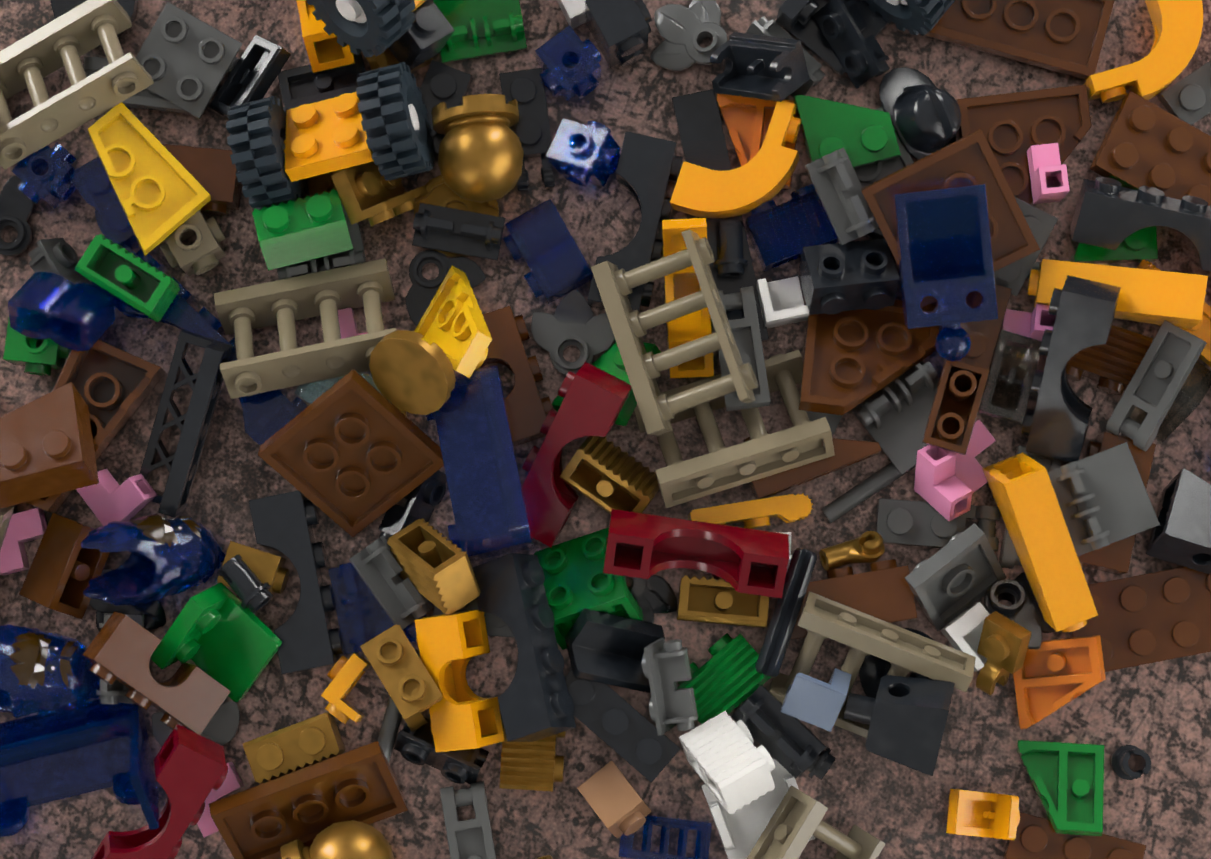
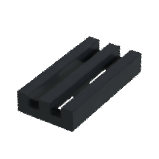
M255 35L211 102L210 107L218 114L227 117L231 107L263 99L291 54L283 47Z

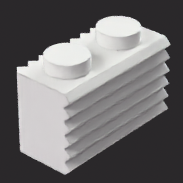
M724 711L679 737L687 761L729 814H734L736 809L742 810L744 804L750 805L752 800L757 801L759 796H765L767 791L773 792L775 784L770 771L775 769V764L763 745L757 748L753 745V737L742 720L734 722L727 712Z

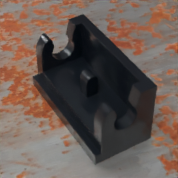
M733 32L729 35V41L716 49L710 58V63L715 64L721 63L723 59L726 61L724 72L718 74L712 81L715 93L781 102L810 79L801 40Z

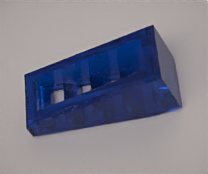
M647 815L645 817L646 822L644 823L641 850L633 849L634 833L628 836L623 834L620 838L619 857L708 859L712 823L710 821ZM653 825L662 826L659 852L650 851ZM671 827L679 828L677 854L668 853ZM688 830L697 831L695 856L686 855Z

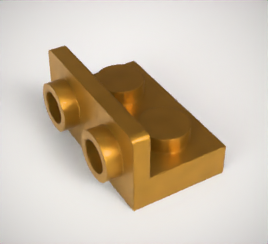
M374 161L353 166L331 175L351 225L367 218L371 226L416 208L417 205L414 199L428 193L425 185L405 192L402 178L387 181L384 175L380 174L378 164L375 165Z
M396 624L360 647L408 727L413 732L427 723L421 712L441 701L443 695L400 625Z

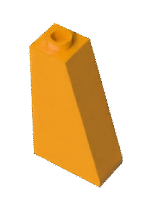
M1042 259L1039 270L1031 269L1027 295L1035 296L1033 307L1036 304L1050 305L1054 288L1062 290L1069 275L1121 287L1114 319L1162 325L1164 320L1179 328L1192 329L1202 321L1208 276L1050 259Z
M1022 452L982 468L1045 622L1056 632H1072L1081 629L1087 624L1088 619L1098 616L1046 467Z

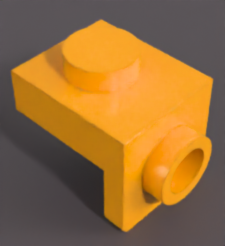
M353 653L349 659L343 655L334 664L327 674L332 681L321 694L329 702L325 709L344 724L349 719L359 723L365 716L345 700L371 666L367 660L356 653Z
M950 789L946 833L1013 841L1016 839V831L1020 822L1018 796Z

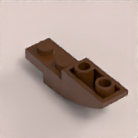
M977 280L966 286L922 443L962 455L966 454L1012 289L982 280Z

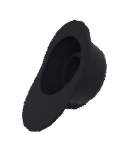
M908 67L894 68L884 75L879 85V99L884 111L889 112L893 127L909 154L920 160L956 142V135L961 125L962 115L957 101L951 94L945 90L938 89L929 77L916 69Z

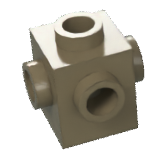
M200 210L165 239V243L160 245L170 266L174 268L179 265L188 276L194 273L200 275L210 271L219 264L218 260L227 256L220 244L226 237L214 216L207 219ZM197 235V239L192 245L187 246L182 243V241L191 236Z

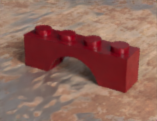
M587 362L582 365L576 374L571 371L568 372L557 394L564 398L558 411L551 408L541 426L540 432L546 435L540 448L532 447L523 464L522 469L527 471L528 475L523 485L518 482L515 483L505 502V506L511 509L505 524L549 547L553 546L579 497L566 482L559 478L563 472L562 453L564 446L570 441L584 436L606 437L615 424L632 389L630 384Z
M612 509L603 573L649 579L653 574L666 569H696L721 577L730 583L737 592L782 599L789 562V534Z
M176 724L154 759L156 781L162 786L168 796L163 810L152 822L139 829L125 832L108 831L91 859H174L180 850L182 835L189 825L195 826L204 812V801L212 789L218 790L227 776L228 766L226 765L224 746Z

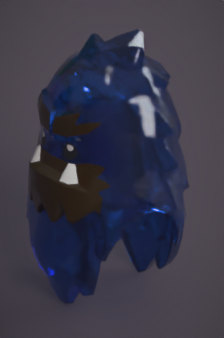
M158 514L132 519L131 522H108V525L90 531L88 536L81 541L80 546L82 548L100 549V552L129 551L131 554L115 570L91 579L89 581L90 586L83 591V594L89 598L113 603L115 606L134 605L139 602L146 603L159 600L168 595L185 592L193 586L197 587L202 582L206 583L212 577L216 568H220V562L224 561L225 553L212 534L202 524L193 520L191 516L164 519Z
M13 625L0 626V711L13 713L15 718L37 713L38 719L52 713H56L58 717L66 714L73 708H79L90 698L100 697V695H96V690L100 689V678L90 671L94 663L83 656L87 647L76 639L56 632L48 633L38 628L30 629Z

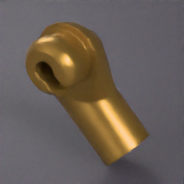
M866 531L858 538L821 549L819 551L821 564L828 571L847 564L876 562L885 551L883 538L875 531Z

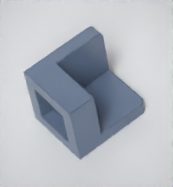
M835 668L829 683H826L803 673H797L792 685H789L786 691L781 712L831 732L847 697L852 674Z

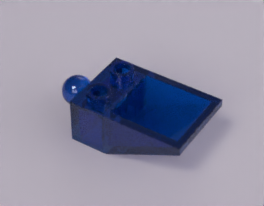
M985 184L894 194L905 325L908 329L942 325L943 329L938 333L935 341L938 354L948 361L961 360L970 351L971 339L969 334L961 328L960 323L998 319ZM971 291H978L982 296L981 303L976 307L967 306L965 301L967 294ZM926 296H933L937 301L936 308L931 312H924L920 307L921 300Z

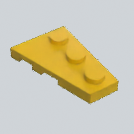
M122 102L114 106L88 128L91 141L144 256L211 200L210 194Z
M452 265L414 331L424 335L421 340L426 341L429 345L433 342L437 344L452 363L453 369L470 378L474 370L480 368L486 360L488 346L492 341V337L466 273Z

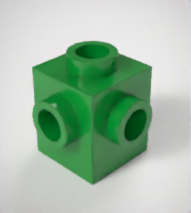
M33 311L31 318L9 316L3 359L13 365L25 366L24 373L51 376V369H63L75 343L74 334H70V327L58 321L59 315Z

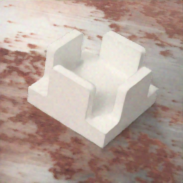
M772 758L775 769L770 771L775 784L773 792L767 791L765 796H759L757 801L752 800L750 805L744 804L742 810L736 809L734 814L727 812L706 784L701 785L728 859H747L790 786L792 785L799 789L794 776L775 758Z

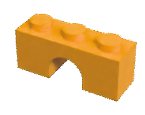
M478 609L454 612L451 615L440 614L414 620L417 634L416 641L421 661L443 695L441 701L429 708L431 732L434 738L436 753L478 749L505 741L498 697H479L470 689L466 679V668L470 659L474 656L490 653L484 612H479Z

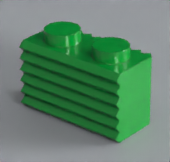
M332 189L330 193L324 191L321 195L315 193L312 197L307 195L304 200L298 197L295 202L289 200L287 204L281 202L278 206L274 204L269 208L264 206L261 211L255 208L252 212L259 244L268 271L353 249L341 200L335 189Z
M102 234L95 235L75 268V271L156 322L162 319L180 291L179 284L173 278L159 271L156 267H152L148 262H144L140 257H136L133 253L128 252L125 248L107 239Z
M726 633L708 649L709 653L713 656L700 668L695 662L690 664L692 679L677 682L679 684L678 689H694L698 713L697 721L700 724L705 723L724 711L729 714L771 678L756 671L755 666L759 654L741 633L734 639Z

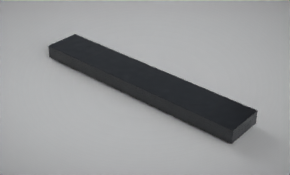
M714 89L672 97V105L685 162L712 170H732ZM742 215L729 218H706L707 240L712 249L714 260H717V229L715 228V223L724 220L743 222ZM743 227L744 259L748 260V266L744 268V275L721 277L718 276V269L713 267V263L709 264L717 290H723V294L740 292L742 287L753 286L762 342L769 341L768 331L764 325L756 288L757 281L745 227ZM743 310L726 312L728 320L744 318Z

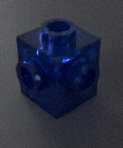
M570 25L535 50L536 62L543 70L539 76L554 96L560 92L566 101H569L575 95L581 99L590 94L599 85L597 80L601 77V65L599 62L603 58L595 45L588 38L582 42Z
M563 118L546 157L568 181L583 187H587L588 183L605 187L609 175L613 174L618 167L621 148L611 136V130L605 125L595 121H587V124H582Z
M58 142L52 148L47 145L19 161L12 169V172L22 180L17 186L22 193L35 204L43 198L54 209L72 196L83 176L71 166L77 159ZM49 166L47 173L40 176V174Z

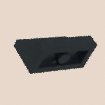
M584 608L565 637L573 675L576 678L650 693L649 679L645 677L642 669L644 647L660 638L665 639V635L661 625Z

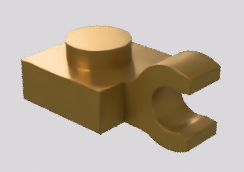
M997 611L985 617L977 653L987 658V661L978 674L976 687L988 695L993 694L996 683L1002 686L1006 685L1010 673L1014 674L1023 667L1032 633Z

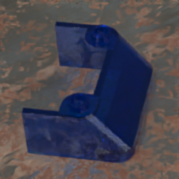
M498 366L474 370L470 378L462 374L455 376V388L451 391L450 398L438 411L426 415L427 421H436L455 524L448 525L449 538L453 544H457L458 548H462L463 552H467L469 561L535 549L502 390L504 387Z
M100 699L0 723V837H8L18 833L29 820L31 806L112 786L119 802L128 805H141L150 830L159 828V783L156 781L155 765L143 712L137 704H100Z

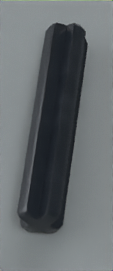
M796 548L794 550L786 573L782 599L778 598L755 666L756 671L769 677L779 675L817 561V554L804 548Z

